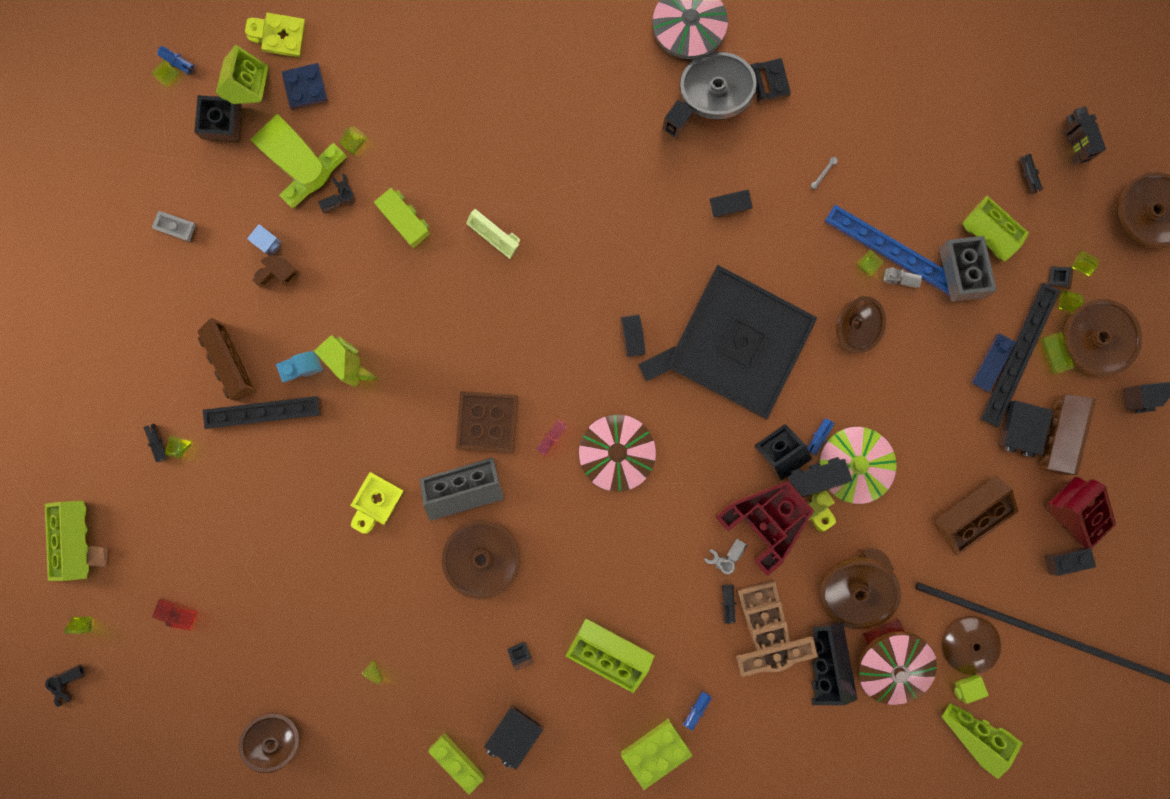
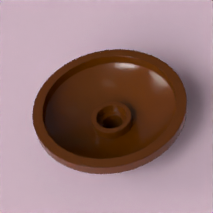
M868 296L855 297L844 305L837 319L836 333L840 344L846 350L853 353H864L879 343L886 327V315L882 305L876 299Z
M965 616L958 618L948 626L943 636L942 649L946 660L954 669L964 674L978 675L990 670L998 661L1001 653V640L997 630L990 622L976 616ZM975 644H978L979 646L977 650H974L973 648Z
M266 714L254 719L245 727L239 739V754L242 761L248 768L259 773H273L281 770L293 760L299 747L297 728L291 720L279 714ZM269 746H275L273 750H268Z

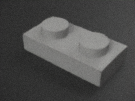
M158 210L152 229L190 242L196 224Z

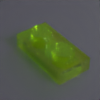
M1062 332L1041 338L1053 374L1074 368L1073 362L1065 350Z

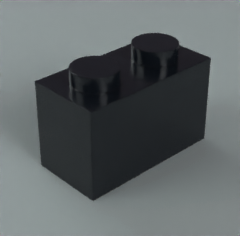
M677 100L665 116L662 129L675 139H678L691 121L694 111L691 105L685 101Z
M1080 547L1045 555L1050 575L1061 576L1096 567L1091 548Z

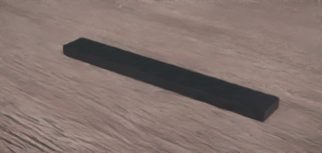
M1045 283L1040 284L1015 339L1016 344L999 374L979 420L996 428L1000 426L1060 290Z

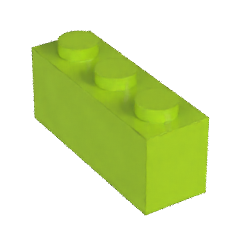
M390 188L375 200L374 203L409 245L415 248L430 235L427 230L429 225L423 218L419 220L415 216L417 211L411 204L407 206L403 202L405 198L398 190L395 192Z
M445 733L429 748L428 752L468 795L484 780L485 775Z

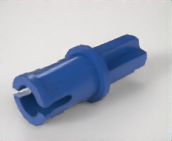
M165 46L158 48L157 55L169 62L172 67H177L187 75L193 72L190 68L194 70L195 65L182 58L179 53L176 54Z
M824 419L818 431L813 433L814 437L807 447L809 453L816 456L824 441L827 442L826 438L834 426L833 421Z
M701 693L694 707L691 706L692 710L683 723L685 727L694 731L700 718L705 715L704 711L712 700L708 693Z

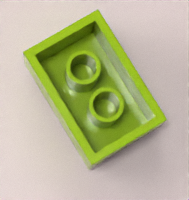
M669 718L621 751L622 759L643 790L693 756Z

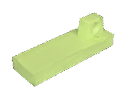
M474 209L470 213L466 224L510 259L519 246L520 238L513 233L507 235Z

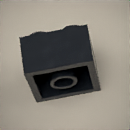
M197 95L194 133L201 139L239 141L242 104H232L219 96Z

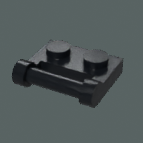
M782 58L750 65L756 75L757 100L759 103L790 96L791 91ZM762 70L765 72L770 93H765L760 74Z

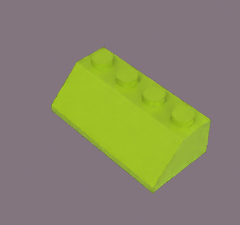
M331 335L314 352L341 381L357 387L359 385L360 358L357 355L359 351L340 336L336 338Z
M84 501L45 504L48 581L87 579L89 566L86 563L88 546L85 542L87 526L84 518L86 515Z
M585 619L565 656L632 693L636 691L647 675L654 659L653 654L588 619Z

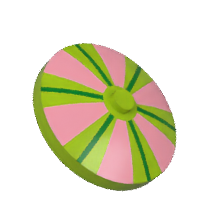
M864 427L846 428L833 434L823 445L818 463L822 466L828 464V460L839 457L840 460L845 458L853 480L851 483L828 490L836 498L854 504L868 503L881 497L892 485L896 474L895 454L888 441L876 431Z

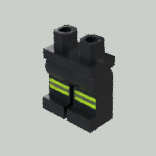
M1086 106L1075 109L1073 114L1066 117L1068 127L1064 129V133L1068 135V141L1073 146L1075 156L1071 158L1073 166L1092 161L1106 150L1099 127L1095 122L1097 119L1096 115H1089Z

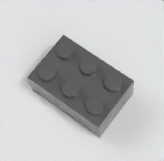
M984 236L947 240L939 248L951 302L988 298L997 290Z

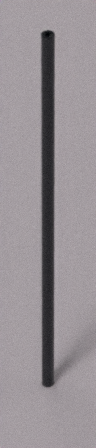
M916 583L915 589L1170 684V675L925 584Z

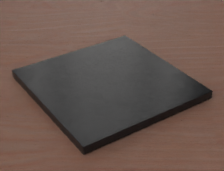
M716 265L666 368L752 413L768 419L817 317L733 272Z

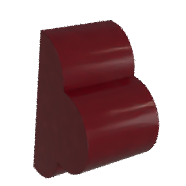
M1073 477L1046 504L1051 515L1065 526L1071 535L1086 548L1092 549L1116 525L1107 488L1104 484L1094 479H1090L1087 482L1082 478Z

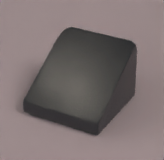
M1051 266L1049 285L1071 289L1073 269L1071 267Z
M526 642L507 649L516 671L534 663Z

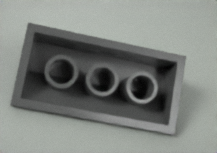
M494 458L420 479L423 506L430 521L504 499Z

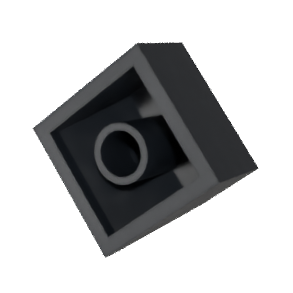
M1170 382L1123 388L1126 411L1134 410V414L1156 411L1155 407L1164 406L1170 398Z
M786 424L754 445L780 481L791 474L790 472L798 470L812 460L807 446Z

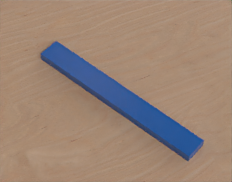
M833 206L824 222L910 273L921 275L922 280L950 296L944 268L839 206Z

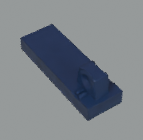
M1000 333L996 334L971 384L987 393L990 392L1016 342Z

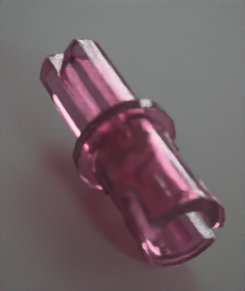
M558 420L548 434L545 433V438L535 449L546 456L553 444L557 443V439L567 428V425Z

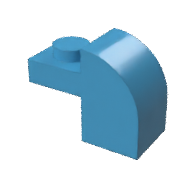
M314 351L292 356L293 358L276 364L283 383L301 376L308 377L324 371L320 359Z

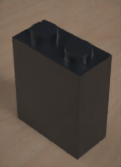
M1016 400L1010 401L998 446L1004 447V451L1016 453V451L1023 452V456L1029 458L1042 455L1053 410Z
M511 705L484 745L486 753L494 758L497 756L503 760L502 764L507 768L511 769L513 767L517 770L542 733L544 726L514 705Z

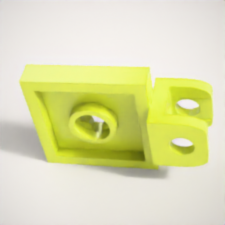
M266 12V19L248 18L245 33L249 41L262 44L261 50L263 52L300 58L305 19ZM282 31H286V34H289L284 39H281L280 35H278Z
M370 472L350 505L358 510L352 519L351 527L367 534L372 530L377 521L385 525L404 491ZM380 493L383 500L375 504V499L372 497ZM362 520L365 521L364 527H361L360 525Z
M827 491L813 494L812 502L810 503L806 501L814 510L809 520L821 533L836 523L834 515L828 508L835 502ZM822 519L827 521V525L822 523Z

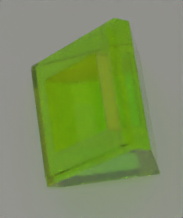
M1079 251L1072 268L1090 276L1099 265L1098 258Z
M1062 290L1058 308L1073 312L1084 303L1082 294Z

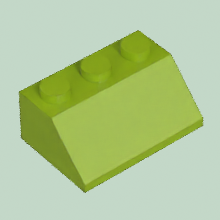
M235 45L223 60L216 94L232 104L261 102L269 66Z
M988 196L984 197L962 223L969 233H973L976 237L984 236L986 246L993 251L997 258L1002 259L1004 262L1022 247L1029 234L1027 230Z

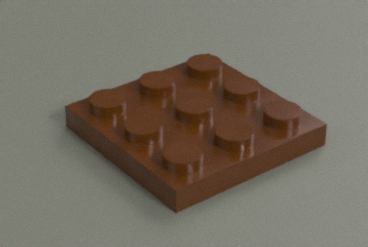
M460 391L456 449L514 453L518 395Z

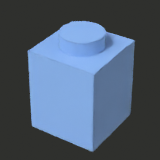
M260 224L247 238L268 256L275 254L280 248L279 244L281 241Z

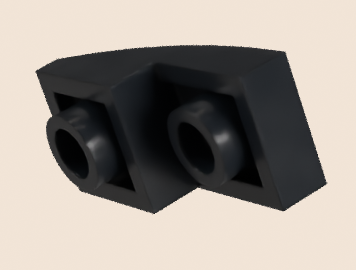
M749 190L710 199L713 217L715 218L753 208Z
M640 315L621 316V330L624 337L626 356L646 354Z
M675 346L638 364L646 382L670 370L666 368V365Z

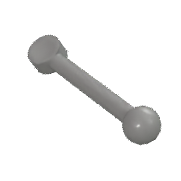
M832 157L829 160L828 166L818 179L811 183L812 189L818 188V184L832 165L837 163V158Z

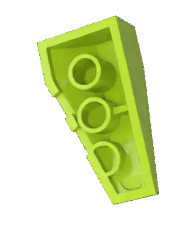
M951 703L942 715V718L977 762L994 777L999 779L1011 767L1023 743L1007 730L1001 727L996 729L990 726L988 721L984 719L980 721L974 718L970 712Z

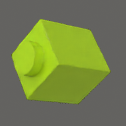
M972 675L954 682L956 687L954 692L957 699L966 704L989 696L982 677L978 675Z

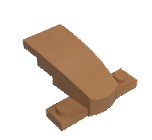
M774 580L737 590L744 618L756 649L754 652L736 656L741 677L763 671L781 672L794 665V663L818 657L812 637L789 641L787 623L785 622L782 603L779 599Z

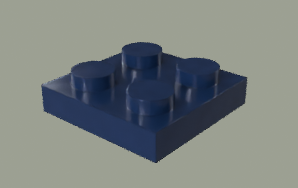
M318 63L282 71L291 109L328 101Z

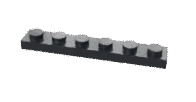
M319 396L203 410L204 429L321 416Z

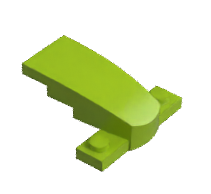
M278 114L250 139L269 159L294 179L279 195L292 209L310 192L312 193L319 189L327 181L330 173L347 157L334 143L317 157Z

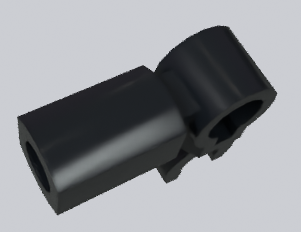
M344 173L342 174V182H337L336 178L333 177V182L338 187L339 195L335 194L318 201L323 213L339 208L341 204L351 205L355 202V195L348 185V178Z
M81 664L60 674H54L45 681V687L55 696L54 703L57 707L63 704L61 697L65 699L66 703L72 700L71 695L65 691V685L86 675Z

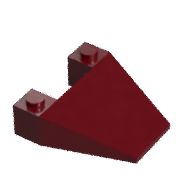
M785 481L729 502L716 513L715 517L728 532L743 519L767 545L763 551L754 557V562L769 576L783 564L814 510L789 481Z

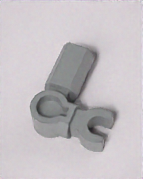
M892 267L885 269L883 281L890 284H897L899 282V285L919 288L922 276Z
M736 538L727 553L728 559L723 556L721 558L718 557L717 552L710 549V552L714 554V559L708 560L705 558L704 560L708 564H716V568L723 573L731 574L735 569V561L738 562L748 545Z

